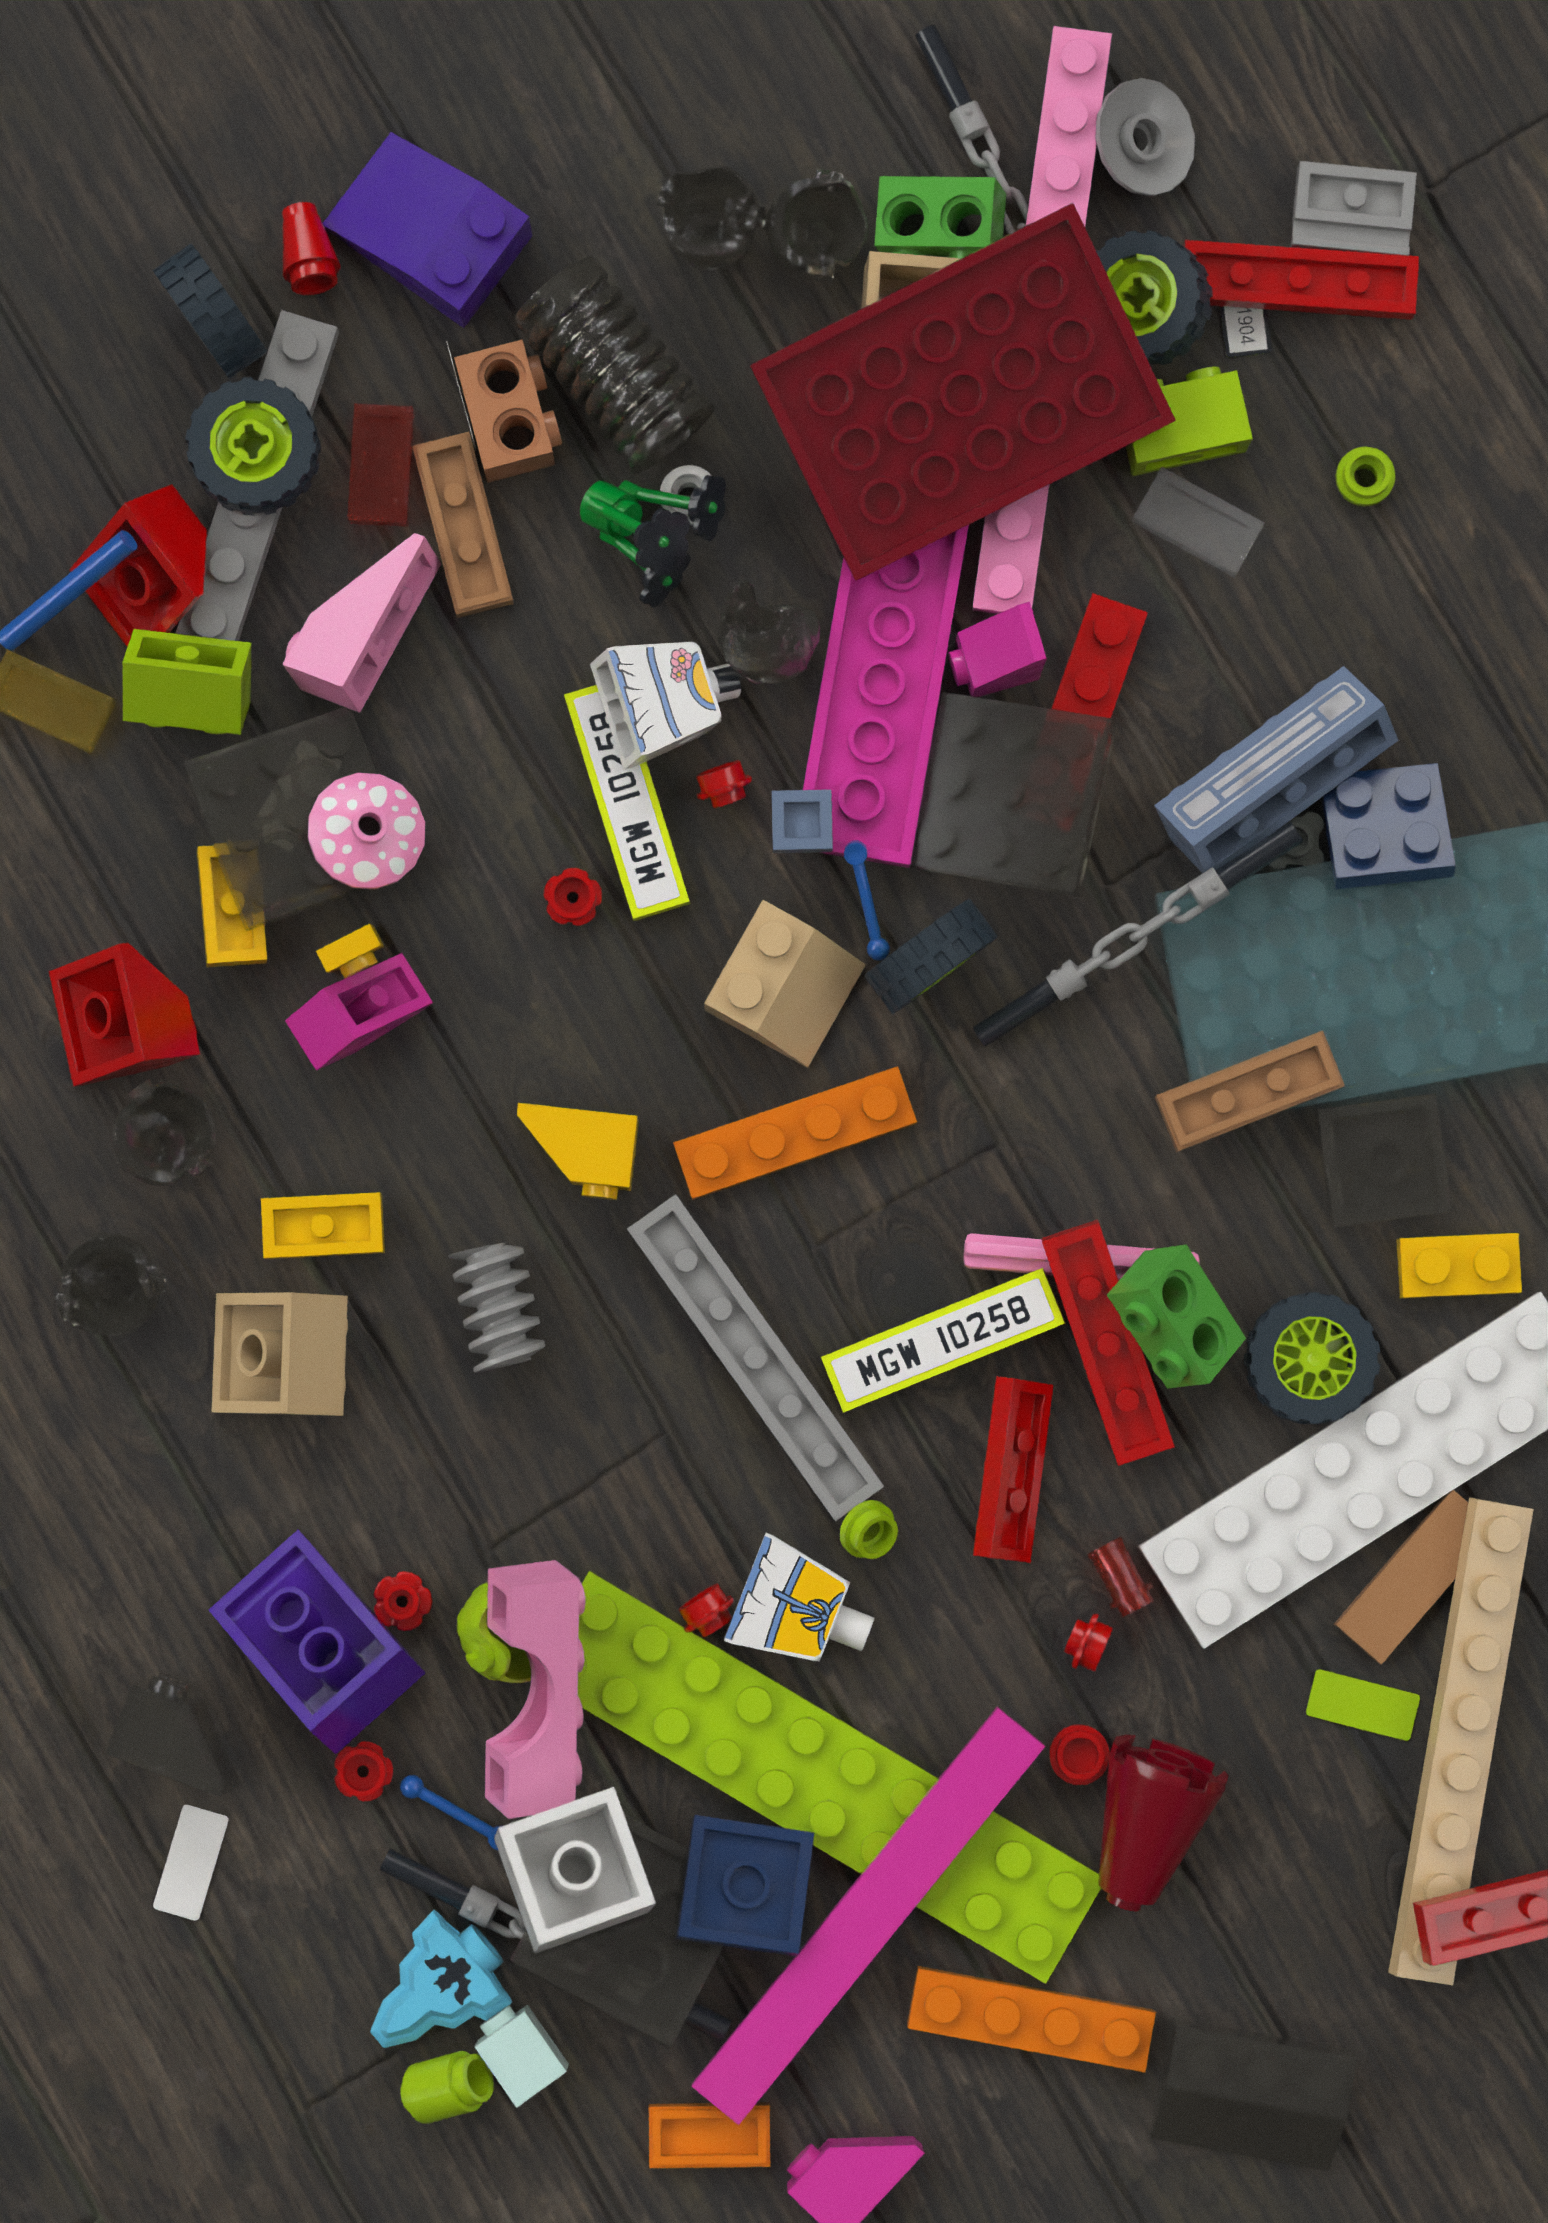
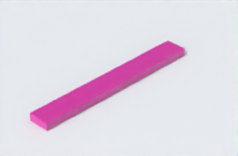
M997 1706L799 1950V1954L794 1956L692 2082V2087L739 2125L1040 1754L1045 1745Z

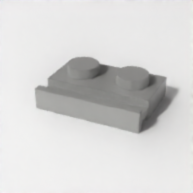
M1300 161L1297 167L1290 247L1409 256V240L1412 230L1417 173Z

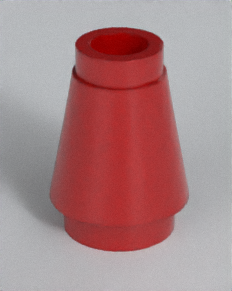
M298 202L287 206L282 211L283 278L291 284L292 291L300 295H315L326 292L337 284V273L341 265L318 215L317 207L310 202Z

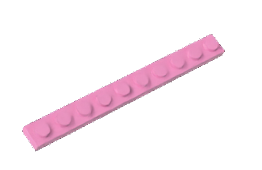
M1053 26L1026 225L1070 203H1074L1084 226L1086 225L1097 146L1095 139L1096 120L1103 103L1112 33ZM1049 485L985 516L973 611L999 614L1026 602H1030L1031 607L1033 606Z

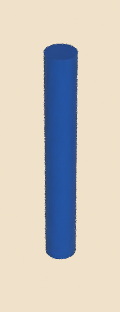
M121 530L1 629V645L9 651H14L137 549V543L132 535L125 530Z

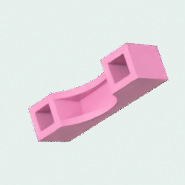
M556 1560L488 1569L487 1627L510 1646L524 1650L531 1668V1686L523 1709L506 1729L486 1741L485 1798L508 1819L536 1815L575 1801L576 1786H579L582 1780V1766L576 1752L577 1730L583 1724V1708L577 1691L578 1672H581L584 1667V1651L578 1636L579 1615H582L585 1609V1593L580 1579Z

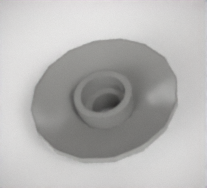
M1138 78L1120 83L1105 96L1102 107L1097 114L1095 139L1101 161L1114 181L1131 193L1149 197L1171 191L1186 177L1194 159L1195 134L1190 115L1177 94L1161 82ZM1133 135L1136 138L1137 146L1135 145Z

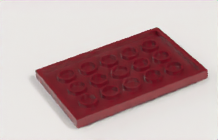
M1070 203L749 365L855 581L1176 421L1074 203Z

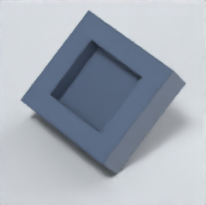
M831 790L772 791L773 853L833 851Z

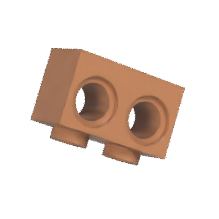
M522 339L454 357L487 483L555 465L552 447L562 445V440L554 411L542 413L537 391L547 389L539 355L527 357ZM498 371H511L519 377L517 386L505 394L495 393L487 387L490 377ZM515 426L527 427L534 433L531 444L521 450L510 449L502 443L504 434Z

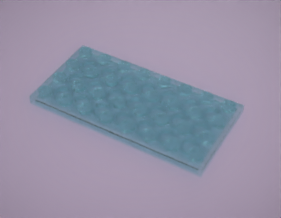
M1548 821L1451 839L1456 864L1454 877L1335 890L1331 861L1250 876L1228 890L1229 896L1190 921L1183 924L1167 922L1161 926L1190 1082L1320 1031L1324 1032L1345 1086L1284 1111L1548 1063ZM1176 890L1156 893L1154 897L1158 914L1163 912L1165 899ZM1191 892L1174 902L1172 906H1179L1181 911L1178 915H1183L1197 906L1198 903L1193 898Z

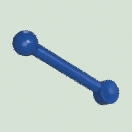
M853 840L845 846L844 858L849 864L853 865L870 938V942L867 945V953L874 960H883L888 956L890 946L881 937L864 861L867 858L868 849L863 842Z
M408 1775L403 1778L400 1784V1791L406 1798L414 1799L418 1797L486 1836L490 1846L498 1850L494 1837L498 1828L502 1827V1825L492 1827L424 1787L422 1780L418 1776Z

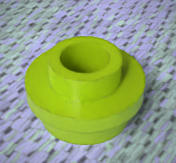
M1359 447L1351 450L1341 459L1336 470V485L1339 492L1347 501L1358 506H1372L1380 503L1389 495L1395 482V469L1391 460L1385 453L1372 447ZM1359 469L1370 470L1375 477V483L1370 487L1360 486L1355 481V471Z
M867 1500L852 1508L844 1518L840 1528V1542L843 1548L858 1558L876 1559L885 1555L894 1545L898 1535V1527L892 1511L885 1504L877 1500Z

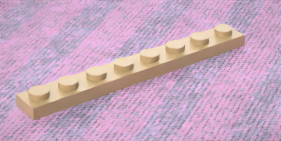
M1469 1497L1388 1972L1396 1977L1453 1985L1457 1960L1436 1966L1423 1962L1413 1903L1470 1888L1534 1510L1531 1508Z

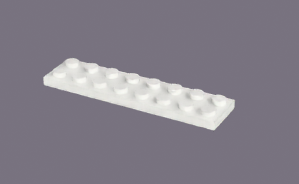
M1536 1292L1371 1397L1354 1412H1350L1342 1419L1327 1425L1138 1546L1202 1648L1211 1645L1548 1430L1547 1300L1541 1292Z

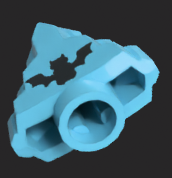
M433 1910L413 1931L412 1936L415 1946L399 1964L400 1984L383 1999L370 2033L383 2048L417 2040L434 2025L455 2029L473 2016L487 2021L513 2002L493 1973L504 1962L502 1957L484 1934L473 1924L460 1934L437 1911Z

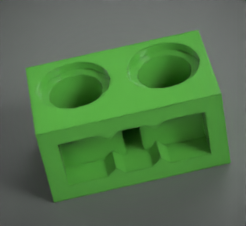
M880 176L874 246L879 252L963 258L1003 237L1006 192L995 177ZM914 214L924 215L923 224L916 233L909 236L899 234L900 226L907 217ZM969 215L982 216L981 224L975 233L965 237L956 235L957 227L962 219Z
M1186 1244L1144 1251L1107 1294L1121 1316L1124 1326L1132 1333L1150 1361L1153 1371L1163 1381L1167 1389L1210 1384L1246 1339Z

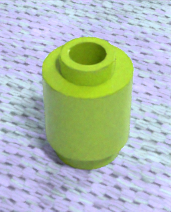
M458 2051L415 2063L407 2068L401 2085L402 2103L413 2118L423 2124L474 2112L481 2107L483 2102L490 2099L494 2087L493 2075L479 2054H469L465 2051Z

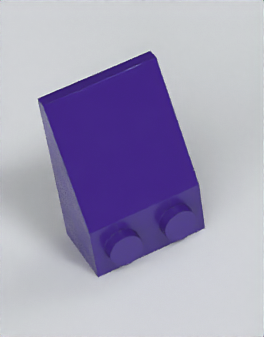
M390 132L323 222L325 230L463 328H465L533 236L530 218L527 214L482 182Z
M299 1530L293 1533L209 1609V1612L309 1731L335 1754L426 1673Z

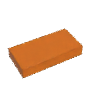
M712 2103L649 2104V2168L770 2167V2103H756L739 2125Z

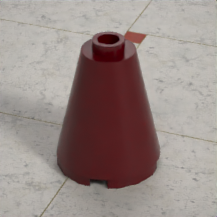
M1126 1734L1115 1737L1109 1754L1098 1885L1108 1893L1106 1900L1109 1903L1128 1911H1140L1142 1905H1154L1223 1795L1229 1775L1223 1771L1215 1777L1212 1775L1215 1763L1186 1748L1153 1738L1149 1749L1135 1747L1133 1743L1136 1735Z

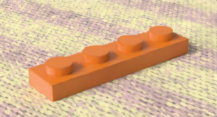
M897 1066L673 1142L692 1200L915 1125L917 1120Z
M917 1966L907 2028L1146 2072L1156 2012L1153 2009Z

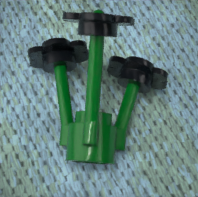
M706 475L702 481L701 488L697 487L694 489L691 497L642 488L628 480L623 481L619 487L606 481H598L585 493L580 506V517L582 522L600 531V540L616 547L645 571L641 580L645 588L640 593L639 600L643 604H648L654 608L665 600L670 591L678 587L683 579L682 573L690 563L691 557L686 553L688 541L684 538L689 531L690 521L694 522L693 533L695 536H700L706 541L714 539L718 530V523L722 520L725 513L723 498L725 496L726 483L723 477ZM638 501L688 510L689 518L681 512L677 511L671 514L670 511L660 508L654 512L651 521L640 522L642 508ZM634 533L636 547L625 537Z

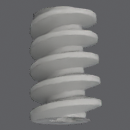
M499 1243L448 1255L449 1259L467 1262V1265L452 1274L454 1282L470 1284L473 1287L458 1297L459 1305L478 1309L477 1312L463 1321L465 1329L483 1332V1335L468 1344L469 1351L488 1355L486 1360L473 1368L474 1373L529 1361L532 1355L545 1347L544 1340L526 1338L525 1334L540 1324L539 1317L522 1315L520 1309L535 1300L534 1293L519 1292L515 1289L516 1285L530 1277L529 1270L510 1267V1262L525 1253L523 1247Z

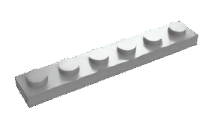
M281 310L259 381H264V378L275 381L276 385L283 389L285 386L295 393L296 398L300 402L303 401L312 417L339 336L338 328ZM218 502L206 540L204 592L179 621L175 634L239 641L282 507L276 510L277 513L266 515L263 512L250 516L243 515L242 511L235 509L232 512L222 507L221 503Z
M675 1194L627 1228L832 1518L837 1521L856 1505L882 1489L884 1485Z

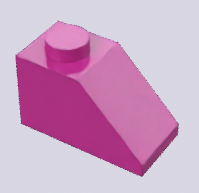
M1030 602L1014 606L958 632L955 641L957 650L948 652L957 686L967 684L971 699L1039 680L1047 659Z
M401 953L323 988L287 1018L285 1022L317 1071L364 1048L426 1009L433 1001Z
M914 2136L828 2138L819 2149L810 2143L787 2168V2171L793 2176L787 2182V2193L819 2223H860L924 2154L923 2146Z

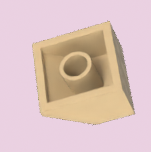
M762 900L704 1003L705 1011L808 1068L866 964L815 928Z
M294 1292L216 1293L212 1412L343 1416L344 1394L346 1390L345 1356L346 1335L348 1331V1296Z

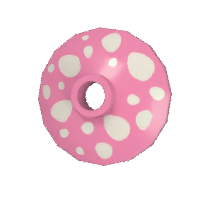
M355 773L335 780L318 795L308 816V842L315 861L332 879L351 888L376 890L398 882L415 867L425 846V821L418 802L402 784L381 774ZM364 817L374 818L380 826V832L373 836L364 834L359 828V820Z

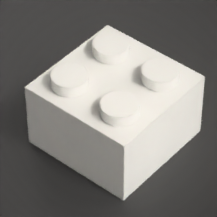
M614 1787L499 1827L494 1839L535 1954L649 1913L656 1904Z

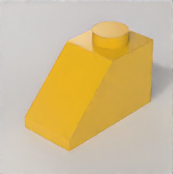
M518 1103L517 1116L570 1183L572 1185H582L581 1196L617 1200L618 1190L631 1191L639 1123L637 1116Z

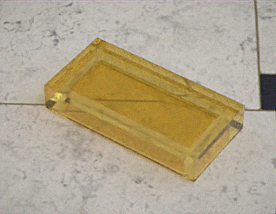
M7 649L0 663V713L92 754L113 711L116 700Z

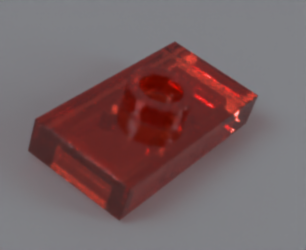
M354 403L348 502L349 524L408 527L415 414L413 406Z

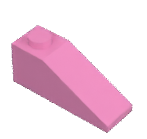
M416 533L411 535L309 615L301 631L294 634L289 641L286 649V658L283 662V666L300 690L356 712H361L441 566L439 559L424 536Z

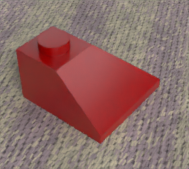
M172 484L125 502L69 569L72 572L121 530L127 531L135 539L137 549L86 590V593L127 647L134 629L170 633L204 592L207 530Z
M129 943L114 945L49 971L73 1087L167 1067L200 1055L196 1037L197 1029L192 1018L188 996Z

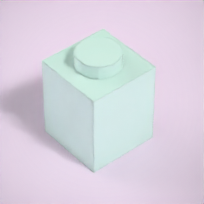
M528 2004L516 2013L508 2005L479 2026L485 2035L478 2039L475 2048L516 2108L567 2072L569 2063Z

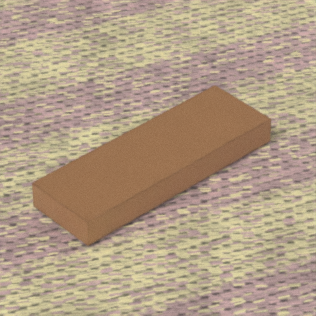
M465 432L412 446L457 618L514 604L470 433Z
M1320 1031L1155 1096V1100L1175 1150L1179 1152L1343 1088L1345 1084L1324 1032Z
M1454 1490L1441 1498L1334 1623L1338 1629L1378 1664H1383L1456 1578L1468 1502Z

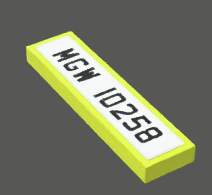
M597 685L564 694L633 921L690 904L647 762L623 770Z
M1041 1268L822 1356L821 1359L843 1412H846L1063 1325L1065 1321L1045 1271Z

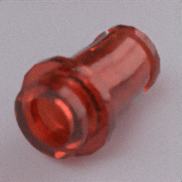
M1120 1536L1087 1554V1556L1092 1560L1114 1601L1109 1604L1111 1610L1117 1607L1123 1618L1153 1602L1154 1599L1149 1592L1153 1588L1152 1583H1144Z

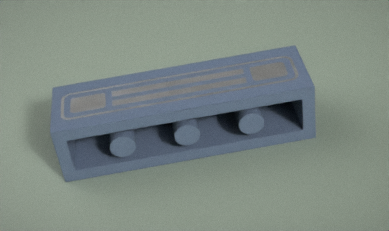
M1343 666L1327 679L1314 685L1308 693L1278 715L1269 718L1263 726L1232 749L1223 752L1214 762L1187 782L1174 788L1168 796L1154 806L1170 840L1202 873L1212 867L1217 870L1270 836L1396 743L1398 738L1385 705Z

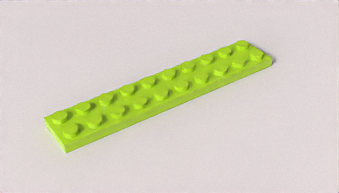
M589 1571L582 1582L585 1593V1609L583 1614L579 1615L578 1638L584 1651V1667L581 1672H578L577 1691L582 1708L783 1828L814 1832L813 1846L860 1874L867 1868L939 1779L696 1633H686L684 1626L595 1573ZM993 1811L916 1907L1046 1984L1101 1889L1098 1885L1099 1873Z

